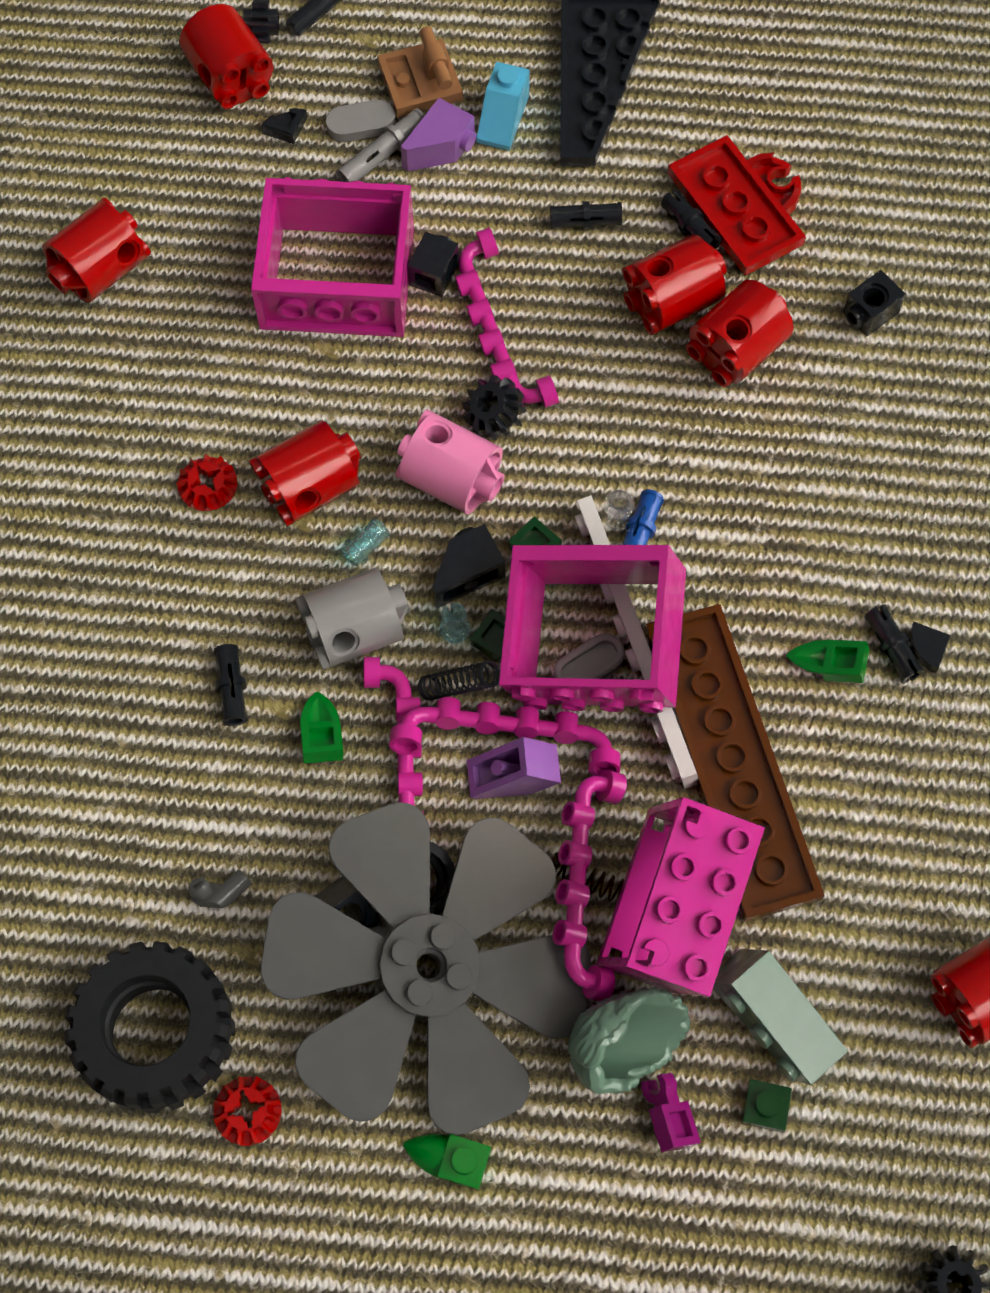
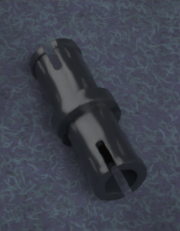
M672 190V194L669 192L664 196L661 201V207L678 223V229L683 235H698L715 249L720 245L722 237L703 219L704 214L698 208H693L678 190Z
M582 201L581 205H551V229L583 227V230H590L591 226H621L622 204L621 202L590 204L589 201Z
M886 604L880 605V611L877 607L873 608L865 614L864 618L868 621L880 642L878 648L881 654L888 656L902 684L908 683L909 677L911 681L915 680L924 673V669L920 666L908 645L910 641L908 635L905 632L901 633Z
M223 644L214 648L218 679L215 681V690L220 694L223 714L222 722L225 726L242 725L248 720L243 692L247 688L246 679L241 676L239 647L235 644ZM230 678H231V689H232L233 698L231 697Z

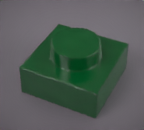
M534 516L508 540V548L512 551L513 545H562V540Z
M491 609L470 638V645L501 663L506 617Z
M750 1079L747 1085L741 1124L784 1133L786 1131L792 1088Z

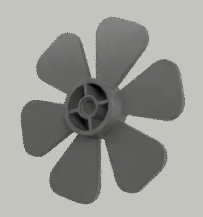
M400 802L386 805L342 823L330 837L328 845L329 858L336 870L392 930L384 938L315 896L304 892L290 893L283 896L272 907L268 917L261 959V978L265 987L274 996L285 1000L299 999L376 980L377 988L380 991L376 996L314 1031L300 1043L295 1055V1067L299 1078L307 1087L343 1116L353 1121L375 1119L387 1109L392 1099L415 1018H427L426 1104L428 1115L434 1125L445 1133L460 1135L472 1132L513 1114L523 1106L528 1098L530 1089L528 1073L514 1055L465 1004L472 994L538 1034L550 1039H561L571 1035L580 1013L587 1010L588 998L584 996L583 988L578 986L569 977L564 963V946L555 944L552 935L483 952H478V947L474 940L546 898L556 883V870L553 861L541 848L510 823L500 818L491 817L479 820L468 829L462 841L440 916L430 914V830L428 820L421 810L414 805ZM584 945L581 949L580 958L583 968L587 971L591 967V955L586 945ZM420 956H428L435 963L436 971L430 979L422 977L417 971L416 964Z

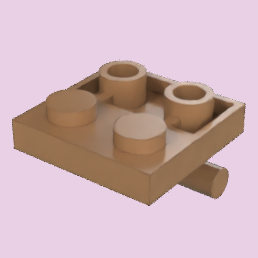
M429 26L423 27L419 31L423 44L377 56L378 66L397 118L408 115L416 108L421 111L430 110L438 98L450 104L463 101V91L443 39L436 40L433 30Z

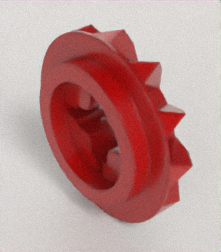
M205 454L203 458L197 460L190 458L189 464L184 469H180V476L176 484L181 499L189 507L199 511H213L230 502L236 493L238 481L232 464L229 465L221 456L214 458ZM200 474L206 475L208 478L214 477L212 480L215 491H212L205 484L200 485Z
M238 1076L235 1080L223 1085L221 1092L214 1100L213 1120L220 1134L233 1144L240 1146L259 1144L268 1139L279 1125L282 1114L280 1097L270 1083L257 1076ZM242 1094H245V1097L248 1098L251 1104H265V1106L258 1107L259 1110L252 1113L251 1128H249V1124L243 1116H230V1114L235 1113V1110L241 1108Z

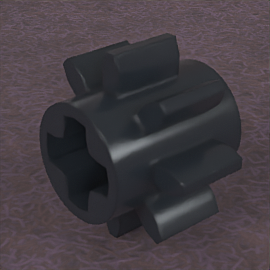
M253 0L252 8H244L243 20L261 44H270L271 35L279 36V9H270V0Z

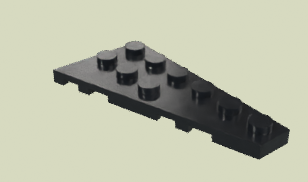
M561 0L560 166L596 165L661 0Z

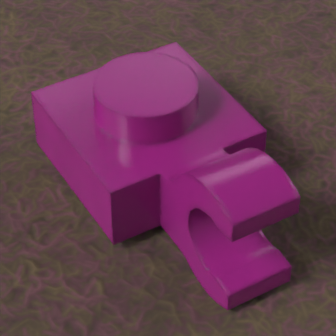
M672 1073L657 1075L660 1090L656 1080L641 1082L643 1096L648 1102L656 1106L649 1109L661 1153L686 1149L700 1144L701 1141L689 1102L679 1101L677 1082Z

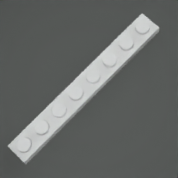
M592 495L577 500L581 514L576 515L575 519L582 538L590 535L593 545H610ZM600 584L607 604L615 602L619 614L612 616L619 637L628 636L632 648L626 650L625 653L632 672L641 671L643 679L650 680L652 654L626 585ZM663 707V712L656 713L658 719L651 722L659 744L667 741L672 755L665 757L672 779L681 778L686 789L697 785L698 775L673 709Z

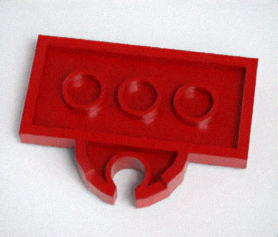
M726 135L669 164L667 174L691 206L698 208L704 214L703 219L722 237L720 244L744 276L805 244L806 235L790 216L800 199L802 191L801 179L798 175L792 177L791 182L786 186L775 185L772 180L785 178L790 173L791 165L784 160L773 157L774 152L761 153L746 160L729 136Z

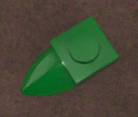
M816 640L787 652L786 657L804 670L822 674L824 681L863 683L869 646L867 641Z
M315 692L308 699L301 713L300 730L303 763L344 760L341 725L337 710L327 697L320 692Z
M442 1134L421 1135L403 1143V1147L409 1157L425 1172L439 1179L479 1191L492 1149L491 1146L450 1134V1136Z

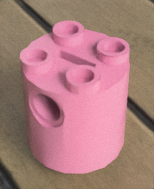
M428 409L421 415L417 424V430L413 436L407 434L398 447L397 454L403 458L395 474L397 478L467 515L472 513L479 504L488 500L492 501L504 482L505 475L498 471L503 456V448Z

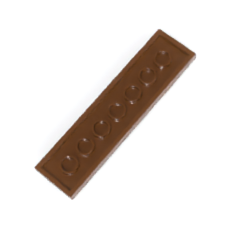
M720 604L684 613L676 708L672 709L697 772V784L703 802L706 806L765 827L739 906L744 922L821 901L825 896L722 607ZM655 621L646 623L645 627L651 649L653 648Z

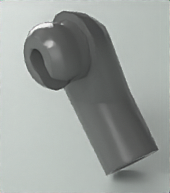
M238 869L222 884L208 882L203 877L196 878L189 884L188 892L192 901L200 907L225 908L250 887L252 883Z

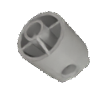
M377 567L295 598L299 612L307 626L306 632L309 641L316 652L322 670L404 639L401 623L405 614L410 612L407 599L400 584L391 587L386 585Z

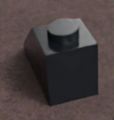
M485 524L476 528L467 527L462 529L454 538L450 539L432 586L433 601L436 608H440L506 577L505 560Z

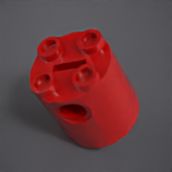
M226 4L210 5L198 11L187 21L179 39L181 51L210 93L224 109H231L235 105L242 104L252 98H262L268 93L270 89L268 82L274 69L272 59L240 14L232 6Z
M105 197L42 245V250L46 257V275L51 283L61 293L66 294L70 290L86 303L92 302L150 256L151 251L134 231L138 228V224L133 216L126 210L119 213Z
M692 234L622 268V274L628 291L623 294L625 303L631 312L638 311L646 331L650 335L656 334L719 303L725 298L726 286L724 276L727 273L726 264L717 249L705 242L700 236Z
M746 279L690 328V342L686 345V350L695 361L702 362L711 371V375L718 385L726 388L731 383L737 384L741 382L792 336L794 329L793 320L784 298L776 290L768 288L756 280Z
M319 420L249 460V464L259 480L264 478L265 480L264 484L260 485V488L269 504H279L276 510L286 527L358 487L360 483L357 476L361 459L358 448L347 432L341 435L335 434L324 420Z
M990 936L937 968L930 975L931 982L937 992L931 995L935 1007L944 1017L949 1014L958 1025L957 1031L961 1039L969 1048H974L978 1044L983 1045L990 1040Z

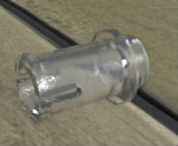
M623 490L612 491L604 500V509L607 513L605 523L612 531H616L617 524H620V531L626 529L627 520L633 512L635 504L633 497Z

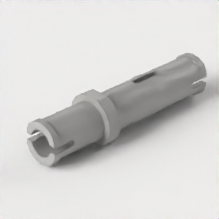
M416 108L395 125L389 124L386 126L381 136L336 171L340 181H358L396 150L401 151V145L423 119L424 113ZM373 154V157L366 162V159Z

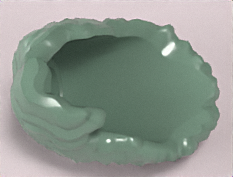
M657 987L650 989L641 988L638 991L632 992L621 991L619 994L604 998L597 1005H593L585 1012L580 1013L574 1024L568 1044L571 1065L580 1083L596 1094L630 1092L631 1089L638 1086L639 1079L642 1076L652 1074L654 1071L660 1070L664 1065H667L668 1062H671L673 1059L672 1051L678 1049L680 1041L685 1039L686 1033L690 1030L689 1010L686 1005L682 1004L681 997L673 996L670 991Z

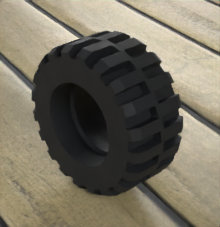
M155 941L153 947H146L143 942L132 943L129 945V952L122 954L117 948L106 954L109 962L101 968L95 962L86 971L91 976L85 985L78 982L72 992L77 998L75 1006L68 1005L65 1019L70 1023V1029L64 1031L65 1044L71 1048L72 1053L69 1055V1058L74 1068L81 1073L82 1079L105 1099L130 1111L135 1112L136 1109H142L146 1113H160L163 1107H169L171 1110L183 1107V1100L190 1096L197 1099L206 1092L203 1088L210 1079L216 1082L223 1071L220 1069V1065L223 1059L229 1060L233 1049L230 1045V1038L235 1035V1022L231 1015L233 1007L223 985L211 968L201 958H195L191 951L180 946L172 949L167 942ZM153 990L171 991L184 1001L190 1016L189 1029L181 1046L170 1057L153 1065L137 1066L124 1060L117 1052L113 1042L114 1026L122 1009L132 999L145 992Z

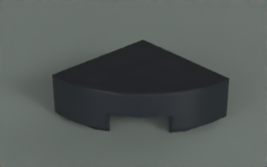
M292 108L289 109V112L275 117L274 115L269 116L261 125L262 134L294 144L308 118L307 110Z
M913 621L909 632V642L920 659L921 665L936 674L951 635Z

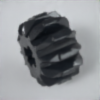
M492 374L488 383L484 379H478V388L475 391L467 389L471 399L461 403L463 409L467 412L463 418L478 436L484 437L486 435L491 440L497 441L500 433L511 437L510 427L513 424L515 426H522L521 420L517 416L527 412L526 406L521 403L525 397L523 392L515 387V383L509 378L502 380L497 375Z
M949 1246L946 1251V1257L939 1249H936L930 1253L934 1265L922 1262L918 1267L929 1279L916 1281L915 1286L917 1289H928L929 1293H950L946 1284L952 1282L947 1279L949 1276L951 1279L959 1277L963 1287L958 1288V1291L962 1293L990 1291V1281L982 1282L980 1275L987 1273L989 1267L987 1264H981L974 1268L972 1265L976 1254L972 1250L966 1251L960 1258L957 1246Z

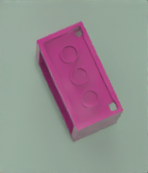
M285 177V179L266 178L251 286L260 330L404 337L409 287L408 264L412 256L414 235L411 185L394 184V182L379 184L362 181H328L326 179L300 180ZM283 229L397 235L392 285L277 279Z
M513 545L499 685L509 692L512 698L519 700L523 707H534L537 710L547 709V704L561 705L562 709L570 711L585 710V705L600 706L601 710L608 712L624 711V706L639 707L640 711L647 713L663 712V707L676 708L686 568L669 545ZM545 584H658L650 680L536 678Z
M685 797L649 808L596 965L611 969L616 973L657 988L666 989L671 993L710 997L765 827ZM655 817L664 820L662 832L651 829ZM611 948L621 951L620 957H608Z

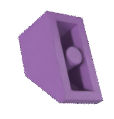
M438 98L401 145L402 168L412 171L457 162L464 151L468 152L471 150L476 141L477 134L475 132L474 116Z
M521 737L467 760L470 798L473 799L534 794L561 783L557 745Z

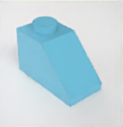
M496 62L485 92L476 138L477 143L510 151L529 98V69Z

